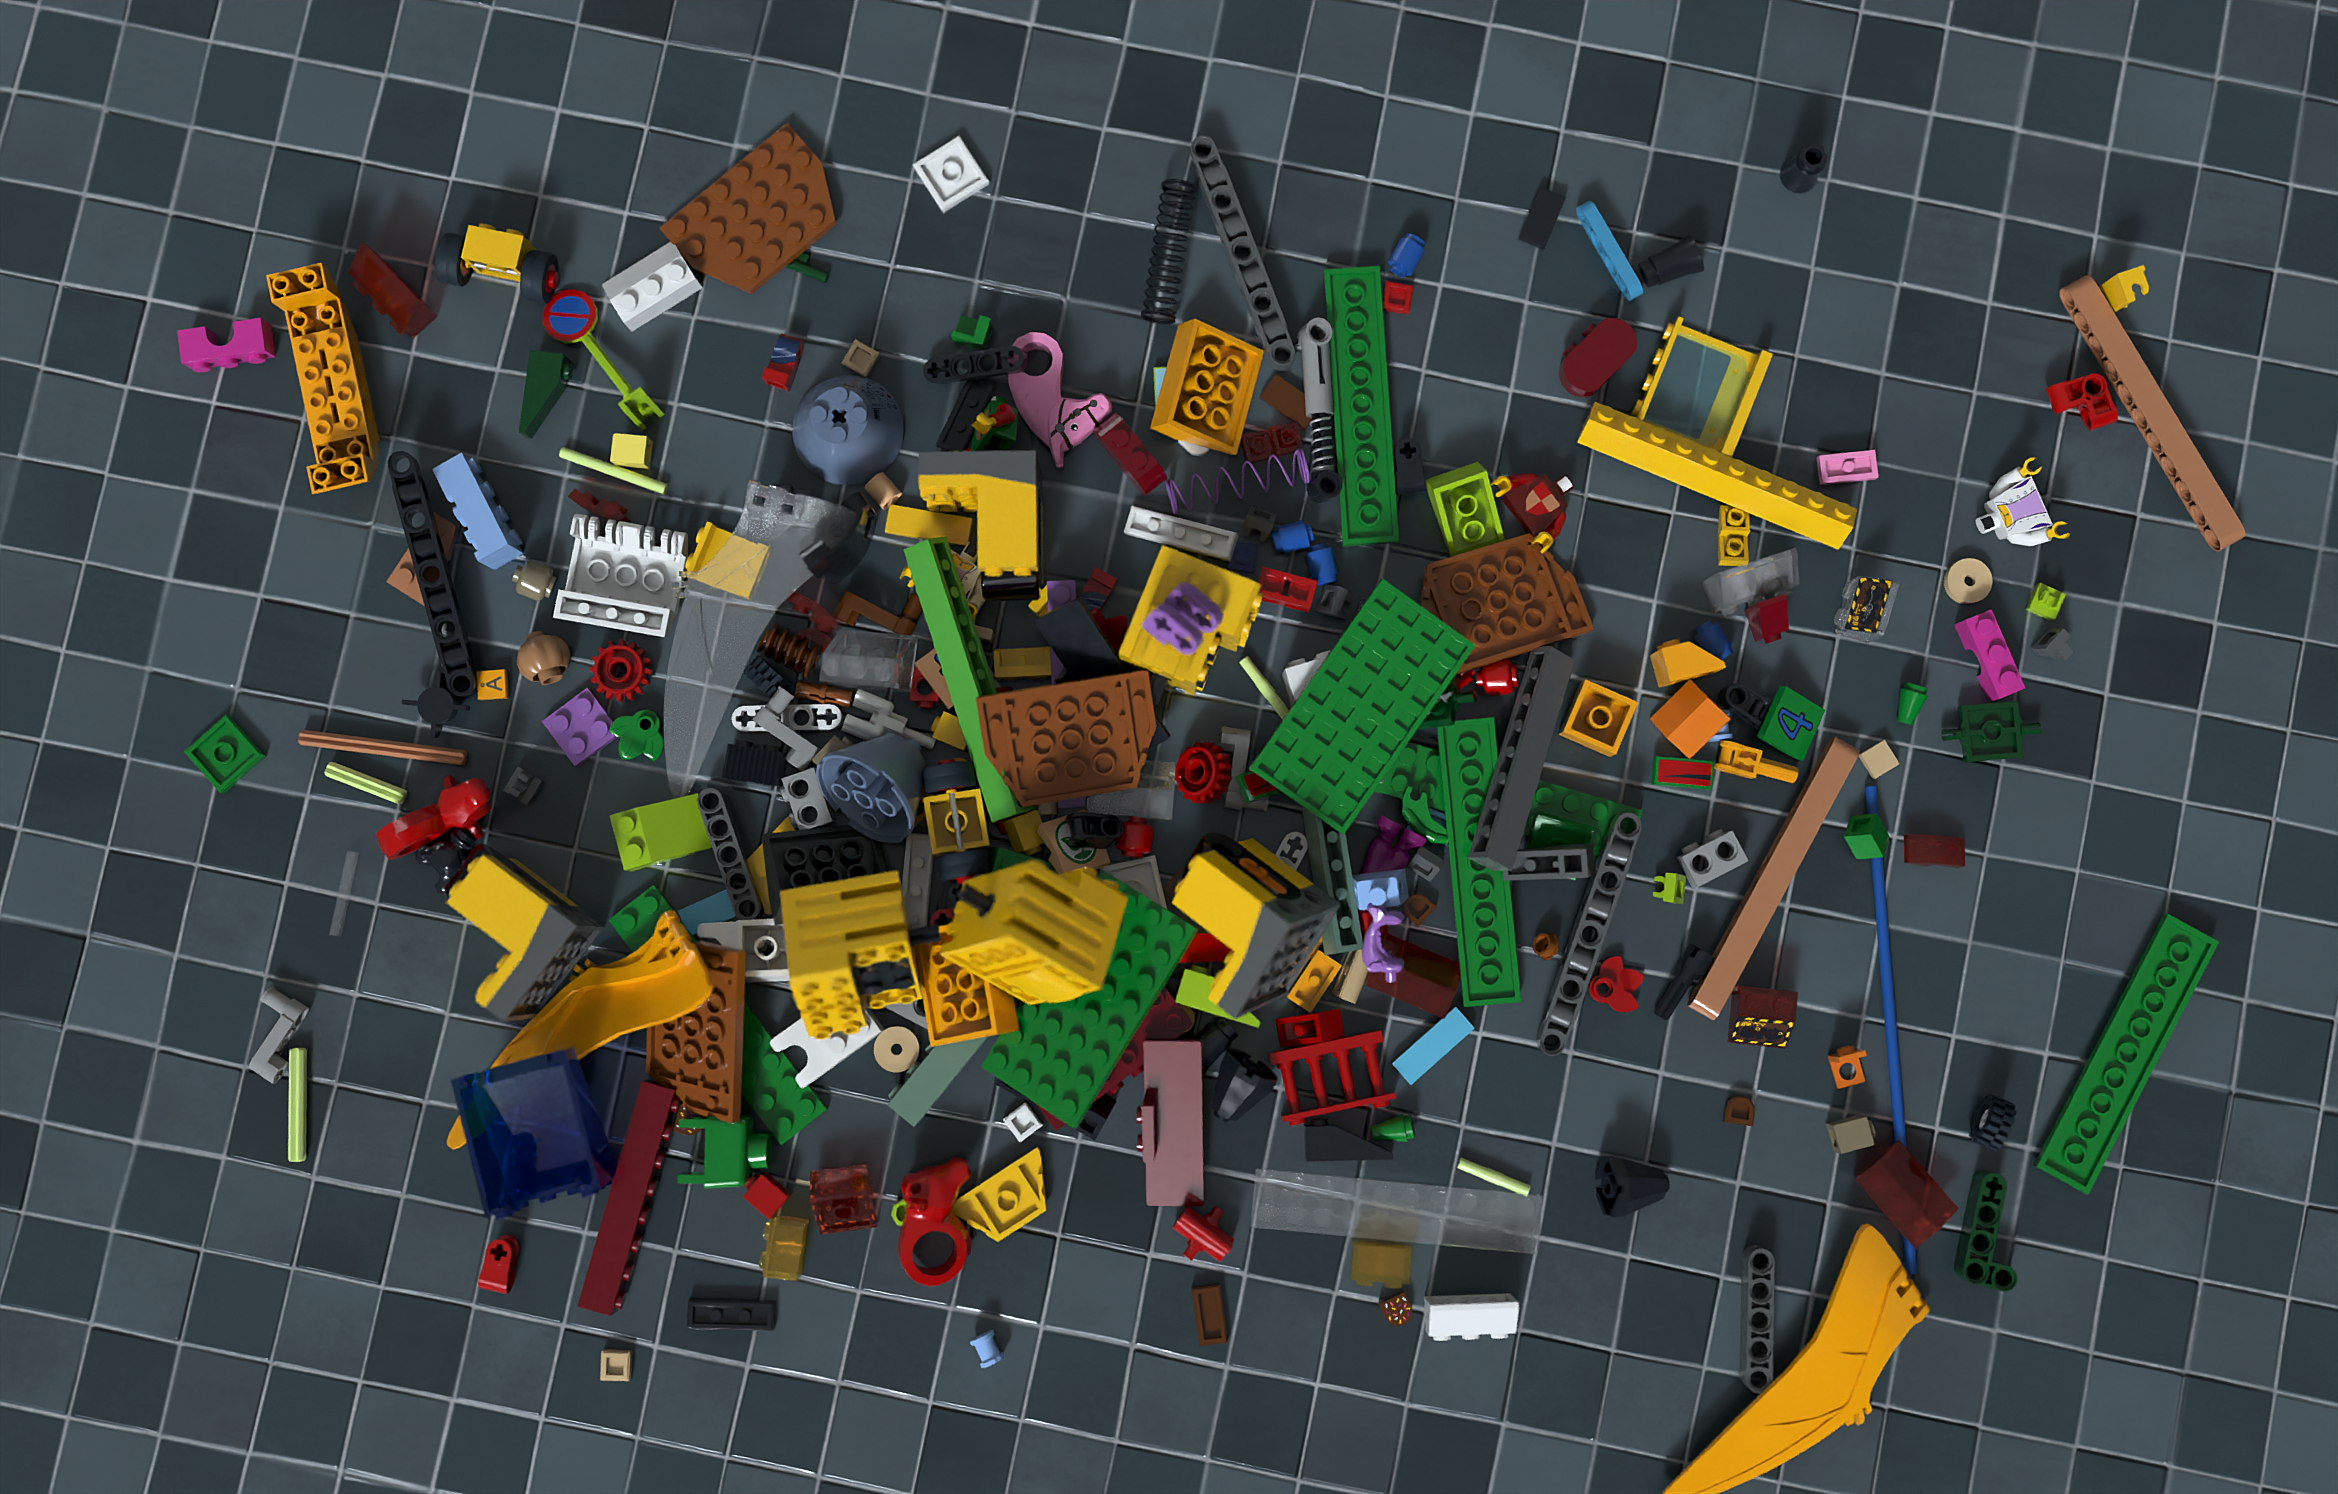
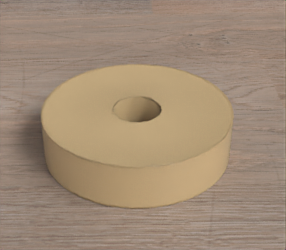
M1966 558L1955 562L1948 568L1944 576V587L1951 599L1960 604H1973L1981 601L1989 594L1992 588L1993 580L1989 568L1977 559ZM1965 577H1969L1972 580L1971 586L1965 584Z
M893 1026L885 1029L879 1034L874 1044V1055L878 1064L890 1072L908 1070L920 1056L921 1046L918 1037L912 1030L903 1026ZM894 1044L902 1046L901 1054L897 1055L892 1051Z

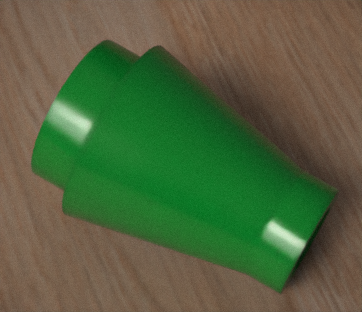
M1905 682L1904 688H1900L1899 709L1896 721L1914 725L1916 717L1928 698L1926 695L1928 688Z
M1400 1114L1383 1122L1372 1124L1374 1141L1408 1142V1139L1415 1138L1411 1115L1404 1116V1114Z

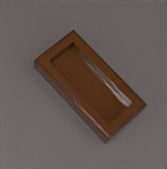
M1276 374L1260 395V399L1305 430L1312 421V418L1306 416L1304 393Z
M1220 1283L1191 1287L1199 1347L1228 1343Z

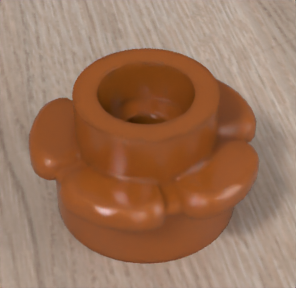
M1554 933L1538 934L1533 941V951L1543 960H1550L1559 950L1558 937Z

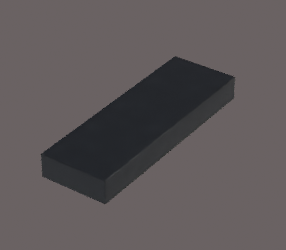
M988 378L966 381L935 445L937 448L945 452H954L955 450L962 452L966 450L975 430L971 425L977 421L976 417L987 407L997 382Z
M688 1299L687 1329L774 1331L776 1300Z

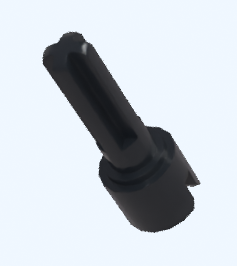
M1689 943L1678 961L1681 968L1656 1006L1654 1013L1664 1020H1669L1694 979L1700 976L1703 977L1715 958Z

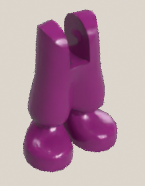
M1379 815L1376 822L1380 829V834L1371 841L1360 874L1404 869L1410 859V849L1423 847L1427 841L1424 837L1404 828L1396 846L1392 848L1391 843L1402 826Z

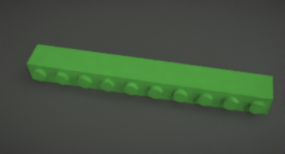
M947 537L926 539L904 549L907 565L920 599L924 617L932 636L933 645L942 667V673L951 695V701L956 710L991 822L999 821L1035 808L1034 805L1022 807L1014 796V791L1006 785L984 754L975 697L996 694L997 691ZM1002 767V777H1004L1006 773Z

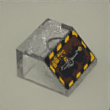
M1858 576L1847 582L1842 593V598H1845L1843 607L1838 609L1834 619V624L1837 625L1835 633L1864 643H1869L1883 637L1900 582Z

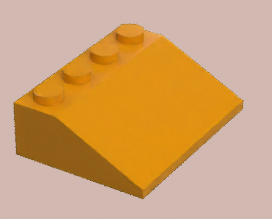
M1192 319L1179 324L1150 429L1176 440L1236 455L1264 351L1198 319Z
M949 925L939 927L941 941L914 946L931 1047L1019 1031L1013 995L940 955L943 944L954 940V937L947 934Z

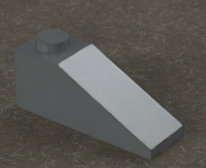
M1593 843L1519 849L1512 871H1502L1503 881L1589 878L1596 872Z

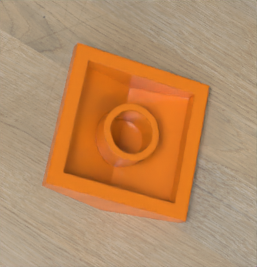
M1689 679L1650 720L1670 742L1691 759L1731 718L1702 689Z

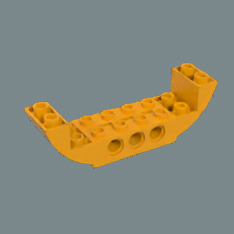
M322 262L266 275L271 302L285 311L317 464L306 466L312 494L372 480L378 467V441L380 439L358 336L354 331L347 308L335 282Z

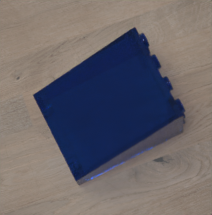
M574 1047L451 1079L485 1218L495 1215L496 1220L510 1217L515 1212L521 1211V1208L529 1206L528 1201L539 1198L540 1203L556 1199V1194L567 1191L568 1196L581 1193L582 1197L591 1196L613 1183L612 1179L615 1176L617 1163Z

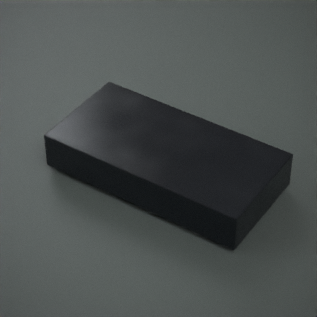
M1540 187L1518 240L1544 250L1566 197Z

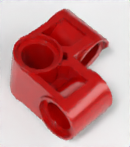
M2089 374L2045 388L2054 414L2077 407L2083 423L2089 431L2115 423L2118 419L2117 408L2112 401L2107 382L2100 374ZM2086 383H2089L2091 385L2093 390L2092 394H2089L2086 391Z

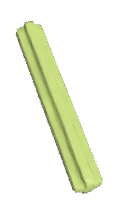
M292 1048L289 1050L288 1160L291 1162H301L306 1159L307 1050L306 1048Z

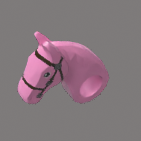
M1030 332L1017 338L1012 346L1019 347L1025 350L1026 353L1035 349L1044 350L1053 358L1052 366L1045 374L1040 376H1029L1023 371L1009 374L1008 383L1022 419L1029 429L1050 448L1053 460L1057 468L1063 467L1064 452L1083 442L1096 427L1112 415L1113 408L1111 401L1102 393L1081 400L1062 398L1063 353L1057 341L1047 334ZM1014 354V358L1008 359V362L1015 365V361L1019 360L1020 357Z

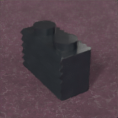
M736 740L735 745H727L722 777L781 787L783 785L782 778H784L785 757L787 754L780 752L781 747L764 744V748L759 749L753 748V742Z

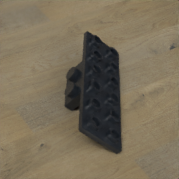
M1076 598L1035 619V624L1064 666L1063 670L1054 680L1056 684L1129 672L1081 598ZM1155 710L1156 730L1154 736H1152L1149 748L1169 740L1171 736Z

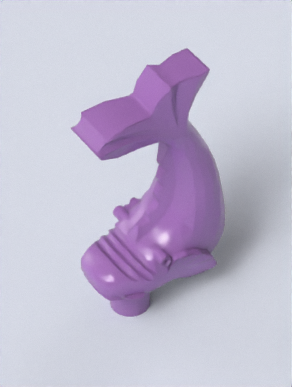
M1369 903L1367 909L1372 915L1373 921L1363 941V962L1368 967L1367 971L1385 972V980L1387 982H1395L1397 980V972L1402 971L1405 962L1402 958L1392 956L1391 950L1387 952L1382 947L1380 926L1400 924L1405 916L1399 911H1386L1382 904L1374 905Z

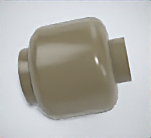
M529 560L523 567L517 566L512 581L517 583L516 592L535 601H541L544 597H550L557 577L553 576L554 572L551 567Z

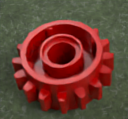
M621 639L618 645L609 641L608 648H598L600 654L598 657H592L595 664L594 667L589 668V671L594 672L595 676L590 679L591 682L599 684L596 691L599 693L607 691L605 697L610 700L616 695V700L619 702H623L624 696H627L629 700H635L634 694L637 692L643 695L644 691L642 688L645 685L651 684L648 680V675L654 673V671L648 669V665L652 663V660L643 657L646 651L642 648L636 651L637 644L631 642L627 647L626 641ZM621 664H626L627 673L625 676L618 678L616 676L617 667Z
M1206 741L1204 743L1195 742L1194 747L1187 746L1186 751L1182 755L1180 754L1177 765H1175L1174 778L1179 786L1177 788L1178 791L1184 792L1185 799H1190L1192 802L1199 804H1211L1213 798L1221 799V794L1228 790L1230 780H1232L1231 769L1233 767L1228 760L1230 756L1222 753L1223 747Z

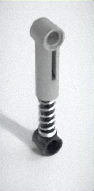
M1319 317L1313 318L1299 329L1297 341L1302 349L1306 416L1312 418L1309 425L1312 427L1310 435L1313 437V441L1310 444L1314 447V450L1311 452L1314 456L1312 461L1314 465L1313 472L1311 473V479L1307 484L1306 490L1311 500L1317 503H1324L1341 492L1342 480L1336 471L1333 470L1334 466L1331 464V458L1334 456L1331 455L1330 451L1333 446H1330L1332 436L1329 435V429L1332 427L1329 426L1331 417L1328 416L1334 414L1329 347L1333 331L1329 322ZM1311 330L1317 332L1318 340L1312 337ZM1321 481L1328 485V493L1322 490Z

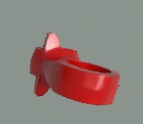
M452 775L445 777V789L441 791L437 803L400 817L376 833L380 849L389 860L397 859L416 851L421 846L431 843L452 827L465 828L473 837L478 840L481 839L485 834L478 820L492 809L489 802L491 793L484 780L474 778L457 784Z
M953 1157L943 1164L925 1167L916 1173L904 1175L902 1179L901 1190L906 1208L898 1238L897 1253L904 1271L916 1283L936 1286L952 1280L963 1268L966 1257L971 1255L969 1231L960 1219L951 1212L960 1188L971 1176L969 1162L964 1158ZM930 1231L948 1233L953 1238V1250L945 1263L934 1268H925L912 1260V1250L916 1241L922 1235Z

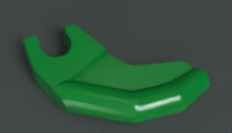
M1407 785L1402 796V816L1416 834L1424 837L1431 843L1448 844L1446 828L1430 816L1427 793L1422 791L1420 797L1414 800L1410 797L1413 787Z

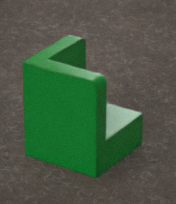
M980 315L979 320L960 316L957 329L952 331L951 334L953 343L978 350H986L993 327L991 318Z
M1875 813L1850 816L1844 838L1856 859L1882 858L1885 855L1889 834L1880 817Z

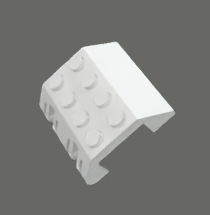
M576 513L570 530V535L575 537L566 588L565 590H558L553 617L666 638L678 613L686 572L685 564L688 558V534L674 531L672 535L671 530L664 529L661 535V547L655 546L654 527L647 526L644 532V525L622 521L616 524V520L609 519L605 526L606 535L602 537L600 536L599 517L591 516L589 520L588 515Z

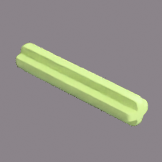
M329 762L324 772L330 778L397 804H403L407 796V791L335 762Z

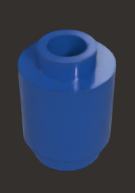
M1406 233L1404 238H1400L1388 260V264L1391 266L1390 271L1399 277L1411 276L1425 252L1423 249L1425 242L1414 234Z
M1303 520L1278 526L1277 530L1271 531L1276 553L1283 552L1286 554L1310 547L1309 541L1314 540L1310 524L1305 525Z
M1326 543L1311 546V552L1307 553L1306 557L1311 578L1317 581L1316 586L1338 581L1337 574H1339L1333 547L1327 548Z
M1709 620L1695 629L1698 634L1694 636V639L1701 649L1720 660L1734 652L1731 648L1732 642L1718 622L1712 624Z

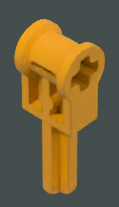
M1720 741L1722 749L1719 761L1714 765L1716 770L1749 779L1756 778L1757 774L1789 783H1794L1798 777L1797 767L1762 758V750L1731 741Z

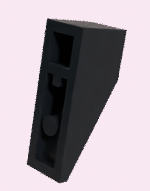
M1310 1119V1124H1304L1305 1160L1307 1162L1393 1160V1153L1339 1126L1328 1124V1119Z

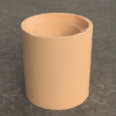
M884 472L875 475L864 487L883 510L889 508L890 504L893 505L902 495L901 491Z

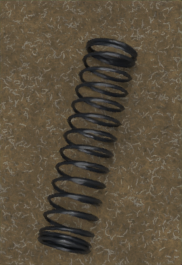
M1166 179L1161 182V189L1164 192L1159 195V199L1163 203L1158 205V210L1161 213L1156 216L1159 224L1154 227L1157 235L1153 237V242L1156 245L1151 248L1154 256L1149 259L1153 266L1148 269L1151 277L1146 280V284L1149 288L1144 290V294L1148 298L1142 301V304L1147 309L1141 311L1140 315L1142 319L1155 324L1168 325L1176 322V311L1160 307L1150 308L1145 302L1153 300L1168 305L1178 304V301L1172 298L1151 297L1147 294V291L1154 289L1167 294L1180 293L1178 289L1173 287L1152 286L1149 284V280L1154 278L1172 284L1182 282L1177 277L1155 276L1150 272L1153 268L1171 273L1184 272L1182 268L1177 266L1156 265L1152 262V259L1156 257L1176 263L1185 261L1183 257L1178 255L1156 254L1154 252L1156 247L1174 252L1187 251L1186 247L1178 244H1159L1155 241V238L1159 236L1179 242L1189 240L1187 236L1182 234L1160 233L1157 231L1159 226L1177 231L1190 230L1188 225L1182 223H1162L1159 221V216L1162 215L1182 221L1192 219L1186 213L1163 212L1160 209V206L1165 204L1180 210H1191L1194 208L1193 205L1186 202L1164 201L1162 199L1164 194L1185 200L1195 198L1196 186L1180 179ZM1165 185H1182L1192 190H1177ZM1172 204H1182L1190 207H1179ZM1169 214L1183 215L1189 218H1180ZM1169 225H1178L1186 228H1176ZM1166 235H1169V236H1178V237H1182V238H1185V239L1172 238V237H1168V236H1166ZM1166 246L1179 247L1182 249H1173ZM1165 257H1173V258H1178V259H1181V260H1174V259H1169V258H1165ZM1165 268H1174V269H1178V270H1180V271H1177V270H1169V269H1165ZM1162 278L1174 279V280H1177V281H1171V280H1166V279H1162ZM1162 289L1173 290V291H1176V292L1166 291V290H1162ZM1147 315H1159L1170 319H1159Z

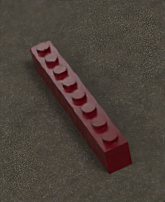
M649 1079L641 1081L577 1307L609 1316L616 1313L618 1309L621 1310L623 1308L627 1295L626 1292H623L626 1281H630L635 1267L634 1264H631L634 1253H638L643 1239L639 1235L642 1224L646 1225L651 1209L647 1207L650 1196L654 1197L658 1187V1180L655 1179L657 1170L663 1167L666 1159V1152L663 1151L666 1140L669 1141L673 1134L674 1124H671L674 1112H678L682 1102L676 1096L677 1089L662 1086L659 1082Z

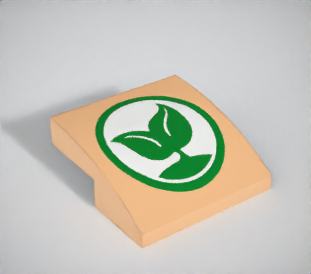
M1066 816L1039 825L1037 833L1052 852L1048 860L1058 874L1081 867H1090L1096 870L1109 865L1110 859L1106 849L1072 848L1069 846L1068 840L1071 836L1070 827L1066 823Z

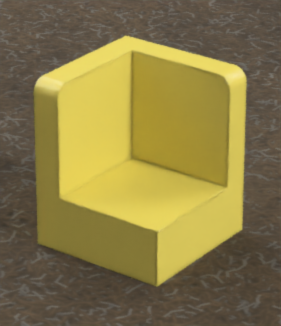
M615 433L612 440L610 461L619 467L650 469L653 441L647 436Z

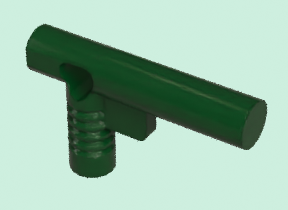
M804 253L794 259L791 265L788 264L786 268L827 283L830 276L829 272L807 264L809 256Z

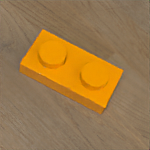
M1317 950L1286 997L1311 1013L1342 965L1320 950Z

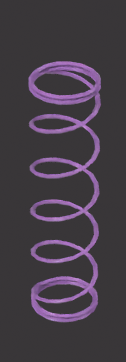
M1297 448L1294 452L1292 482L1277 456L1272 454L1269 457L1267 465V490L1255 467L1246 460L1242 467L1241 495L1227 470L1220 467L1216 477V501L1213 500L1201 476L1194 473L1191 479L1190 508L1176 483L1171 479H1166V488L1172 512L1174 515L1179 513L1173 485L1186 509L1192 510L1195 475L1200 479L1212 503L1217 505L1219 498V473L1221 469L1229 478L1237 496L1242 499L1244 496V472L1247 463L1253 469L1263 490L1268 493L1272 457L1277 460L1287 481L1293 487L1295 484V460L1297 454L1302 480L1305 484L1309 483L1310 475L1304 451L1302 448Z

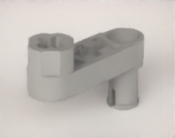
M779 686L765 707L762 706L752 720L792 747L785 759L799 770L805 771L809 769L813 763V757L821 749L780 721L781 718L779 716L794 696Z
M1221 726L1218 746L1223 747V752L1230 753L1229 762L1233 767L1231 769L1232 780H1230L1228 790L1224 792L1223 808L1235 810L1246 808L1266 812L1269 796L1259 801L1245 803L1235 778L1245 773L1250 743V730Z
M272 986L263 993L260 1001L279 1012L280 1018L252 1058L249 1068L272 1084H275L284 1076L289 1066V1062L281 1058L280 1055L303 1023L309 1008L295 998L289 999Z

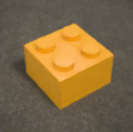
M1585 679L1578 686L1558 735L1608 757L1614 756L1619 749L1638 702Z

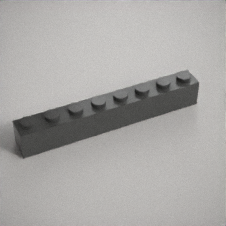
M1552 646L1538 647L1530 652L1468 858L1492 871H1512L1529 811L1532 807L1535 791L1540 781L1543 764L1548 754L1552 734L1556 727L1558 714L1564 700L1567 684L1571 677L1575 660Z

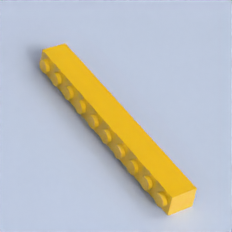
M1594 402L1582 426L1577 441L1579 444L1839 550L1854 527L1857 509L1846 503L1807 489L1795 482L1785 480L1768 471L1761 470L1741 460L1734 459L1714 449L1668 432L1663 428L1614 410L1609 406Z

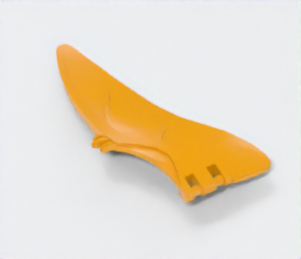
M675 911L665 912L658 920L653 936L637 951L627 957L597 966L587 958L584 962L585 966L588 967L587 969L578 964L575 965L573 970L580 975L576 977L571 974L569 980L572 982L566 985L515 1036L490 1067L454 1123L447 1138V1146L453 1150L462 1147L535 1090L589 1052L625 1033L670 1022L695 1010L707 1000L713 988L710 973L695 944L690 943L691 937L683 924H679L680 918Z
M1864 1224L1856 1232L1825 1313L1813 1338L1786 1370L1734 1419L1662 1494H1718L1749 1481L1792 1459L1820 1442L1844 1423L1846 1426L1854 1424V1420L1856 1425L1864 1423V1412L1867 1415L1872 1412L1869 1402L1870 1394L1883 1367L1915 1324L1921 1322L1930 1311L1927 1301L1920 1298L1921 1292L1913 1280L1907 1278L1908 1273L1884 1237L1872 1225Z

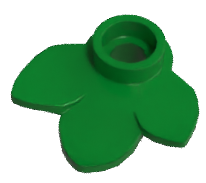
M642 709L633 716L622 715L611 724L609 732L617 737H621L618 750L622 760L633 759L642 752L652 761L657 760L660 756L664 740L658 732L660 721L655 712ZM648 719L651 722V726L643 729L640 726V721Z

